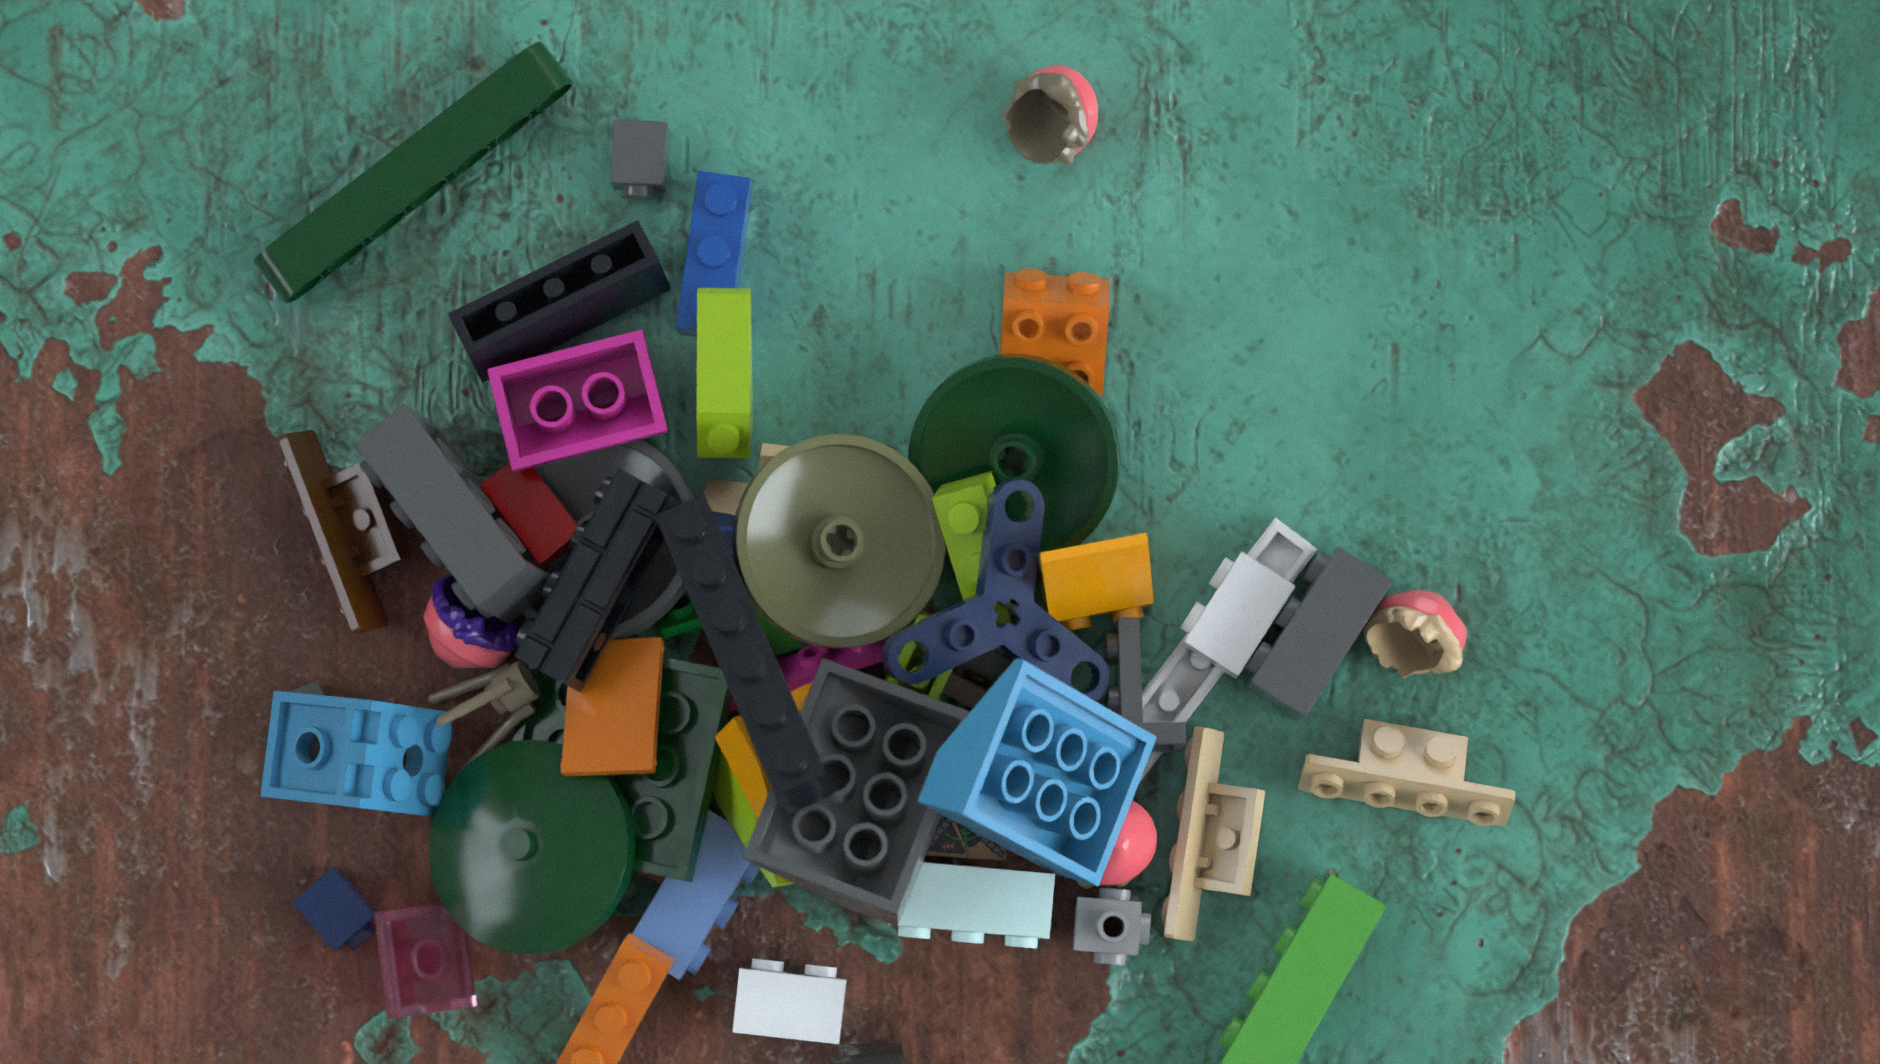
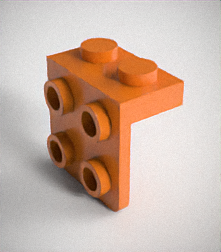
M1032 268L1021 269L1016 273L1005 272L1000 354H1027L1054 361L1076 373L1100 397L1103 393L1110 308V279L1099 278L1097 275L1089 272H1075L1069 276L1047 275L1042 270Z

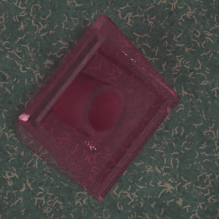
M443 904L374 912L387 1019L477 1006L468 934L457 925Z

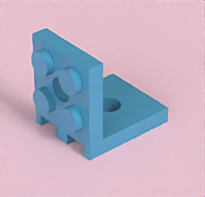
M274 691L260 797L434 817L440 800L445 793L444 781L448 749L452 738V721L444 726L436 724L437 717L447 711L374 700ZM317 736L320 742V751L317 758L312 762L309 755V747L313 738ZM406 751L407 762L405 768H403V756Z

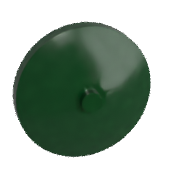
M1000 354L985 357L961 367L948 376L934 390L921 408L912 429L908 449V461L923 475L934 494L943 484L992 471L996 485L1005 480L1013 479L1026 480L1034 484L1040 490L1044 499L1039 553L1081 544L1096 529L1107 513L1115 496L1121 471V451L1117 430L1106 405L1086 381L1068 368L1054 361L1027 354ZM1012 492L1005 501L1006 515L1014 522L1021 520V517L1025 516V511L1028 510L1026 508L1028 502H1025L1026 497L1022 496L1021 492Z
M520 740L499 745L479 755L467 764L450 783L440 800L432 822L429 841L430 868L436 891L443 906L457 925L477 941L501 951L528 955L548 954L564 950L583 941L597 931L615 911L623 898L632 874L635 859V829L632 815L622 790L611 775L564 777L561 774L560 767L563 744L544 740Z

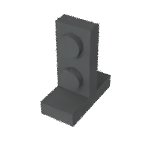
M1118 618L1113 627V633H1105L1104 640L1105 662L1107 665H1114L1115 685H1109L1106 690V708L1156 736L1157 739L1151 752H1181L1186 744V722L1143 723L1140 618Z

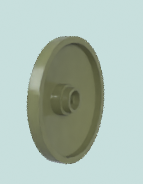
M827 434L800 441L772 457L758 470L744 490L733 524L732 547L734 562L754 607L769 623L787 636L812 646L830 649H847L872 644L893 635V633L908 625L921 612L933 595L941 576L945 558L946 543L932 501L934 493L923 475L911 462L894 449L878 441L850 434Z

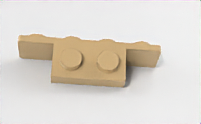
M1364 719L1361 727L1357 762L1307 754L1298 783L1300 791L1310 792L1321 798L1330 799L1338 797L1365 802L1377 808L1395 807L1417 811L1428 817L1445 816L1468 820L1479 826H1506L1515 803L1516 794L1514 790L1464 781L1468 737Z
M1195 726L1193 737L1188 741L1185 749V764L1188 768L1185 790L1180 794L1177 803V816L1180 820L1177 843L1172 847L1169 858L1170 871L1173 873L1170 895L1166 897L1162 907V923L1165 926L1164 937L1194 941L1202 889L1245 896L1251 895L1266 791L1217 784L1224 732L1211 728Z

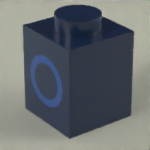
M332 867L292 902L334 951L342 950L346 945L352 952L377 931L371 923L381 916L340 867Z

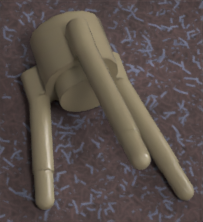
M517 661L514 664L507 662L494 671L449 686L429 695L428 701L435 704L486 686L484 692L438 716L436 724L439 726H444L488 702H491L500 714L508 710L512 713L468 759L467 763L456 773V776L476 757L497 747L522 720L537 712L532 702L541 696V692L535 678L521 661Z

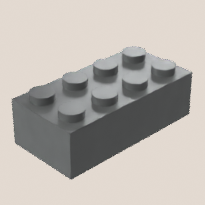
M402 404L354 444L365 458L359 464L362 471L377 488L381 489L384 486L396 499L390 504L391 509L406 527L411 529L415 526L426 540L420 545L422 550L437 568L441 570L443 567H446L457 581L451 585V588L467 608L473 610L476 607L487 619L495 616L511 624L542 598V590L551 575L550 572L537 562L480 486L482 483L436 424L405 404Z

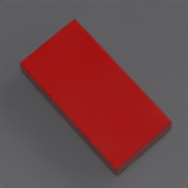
M509 461L480 485L542 567L547 568L568 551L569 540L579 525L535 467L513 472Z

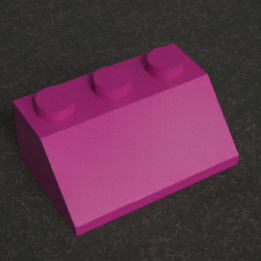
M642 329L487 369L513 472L668 433L660 390L648 343Z

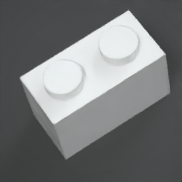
M1243 552L1240 553L1235 562L1225 557L1208 583L1217 589L1206 607L1196 602L1180 629L1188 633L1182 645L1235 679L1239 676L1296 587Z
M752 958L751 968H739L732 1033L832 1044L840 1043L847 979L836 978V967L805 964L804 974L783 972L784 962Z

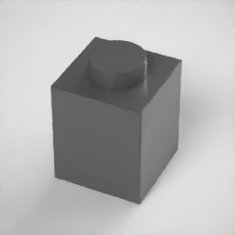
M614 119L610 182L614 190H622L623 198L652 200L654 199V192H666L670 135L667 122Z

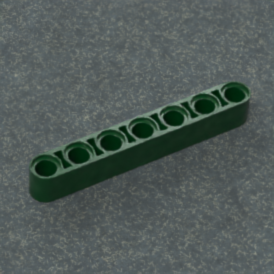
M541 41L530 45L268 245L257 255L254 263L286 304L294 302L554 104L570 90L574 82Z

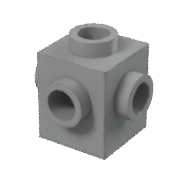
M1099 888L1098 898L1076 897L1072 950L1094 952L1093 963L1125 965L1126 955L1138 956L1139 945L1149 944L1151 913H1141L1142 902L1130 901L1131 890ZM1110 916L1117 917L1121 922L1120 932L1113 937L1107 936L1103 930V923Z

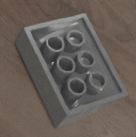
M822 658L800 715L835 795L784 816L771 787L743 859L847 909L898 927L941 817L940 813L917 802L937 751L970 712Z

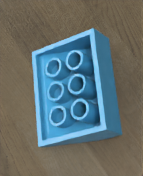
M1016 658L939 748L917 802L1053 874L1099 886L1157 737L1025 660Z

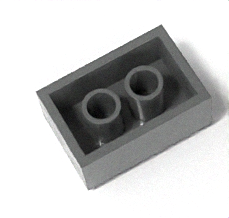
M1339 546L1329 556L1321 551L1315 557L1300 580L1301 583L1308 587L1300 600L1293 596L1290 600H1287L1271 625L1279 633L1271 645L1265 641L1259 644L1243 668V671L1251 675L1244 686L1295 720L1304 718L1393 582Z

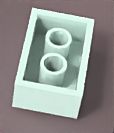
M923 862L900 920L898 936L930 939L931 928L952 930L951 941L984 944V933L1005 935V946L1037 948L1038 938H1050L1055 874Z

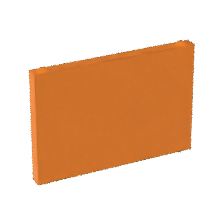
M661 637L609 640L581 692L567 686L563 751L560 764L561 774L564 777L655 773L663 652L665 650L664 640Z

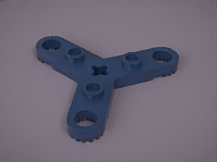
M1005 480L996 485L988 497L990 499L989 503H987L986 530H983L976 594L934 613L918 623L893 633L891 637L887 638V643L882 648L883 656L881 660L884 662L883 668L888 672V676L898 682L919 684L992 649L1000 647L1013 659L1025 660L1075 689L1071 683L1073 668L1080 662L1088 663L1089 668H1092L1091 674H1094L1091 677L1093 682L1089 684V688H1086L1085 691H1080V693L1097 701L1105 694L1109 686L1110 672L1107 663L1098 653L1033 601L1044 515L1043 496L1040 490L1029 481ZM1014 491L1021 492V495L1026 497L1025 502H1028V505H1026L1028 510L1025 511V516L1016 522L1010 520L1005 512V501ZM1010 602L1011 605L1008 607L1007 612L1013 617L1011 622H999L996 625L994 622L998 614L993 610L995 603L1007 604ZM915 641L914 643L919 644V648L922 650L921 656H923V659L920 660L922 663L917 666V669L907 672L900 665L899 653L904 644Z

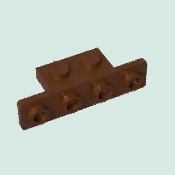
M313 430L288 433L279 437V443L283 451L284 466L293 477L302 501V513L312 527L321 551L322 565L330 574L338 595L341 615L349 624L353 634L377 630L387 626L388 621L371 575L411 558L395 513L390 507L391 503L385 487L383 486L379 489L369 480L359 465L363 461L331 475L317 435Z

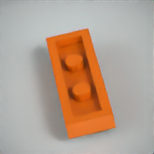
M628 933L556 1064H618L675 959L633 934Z

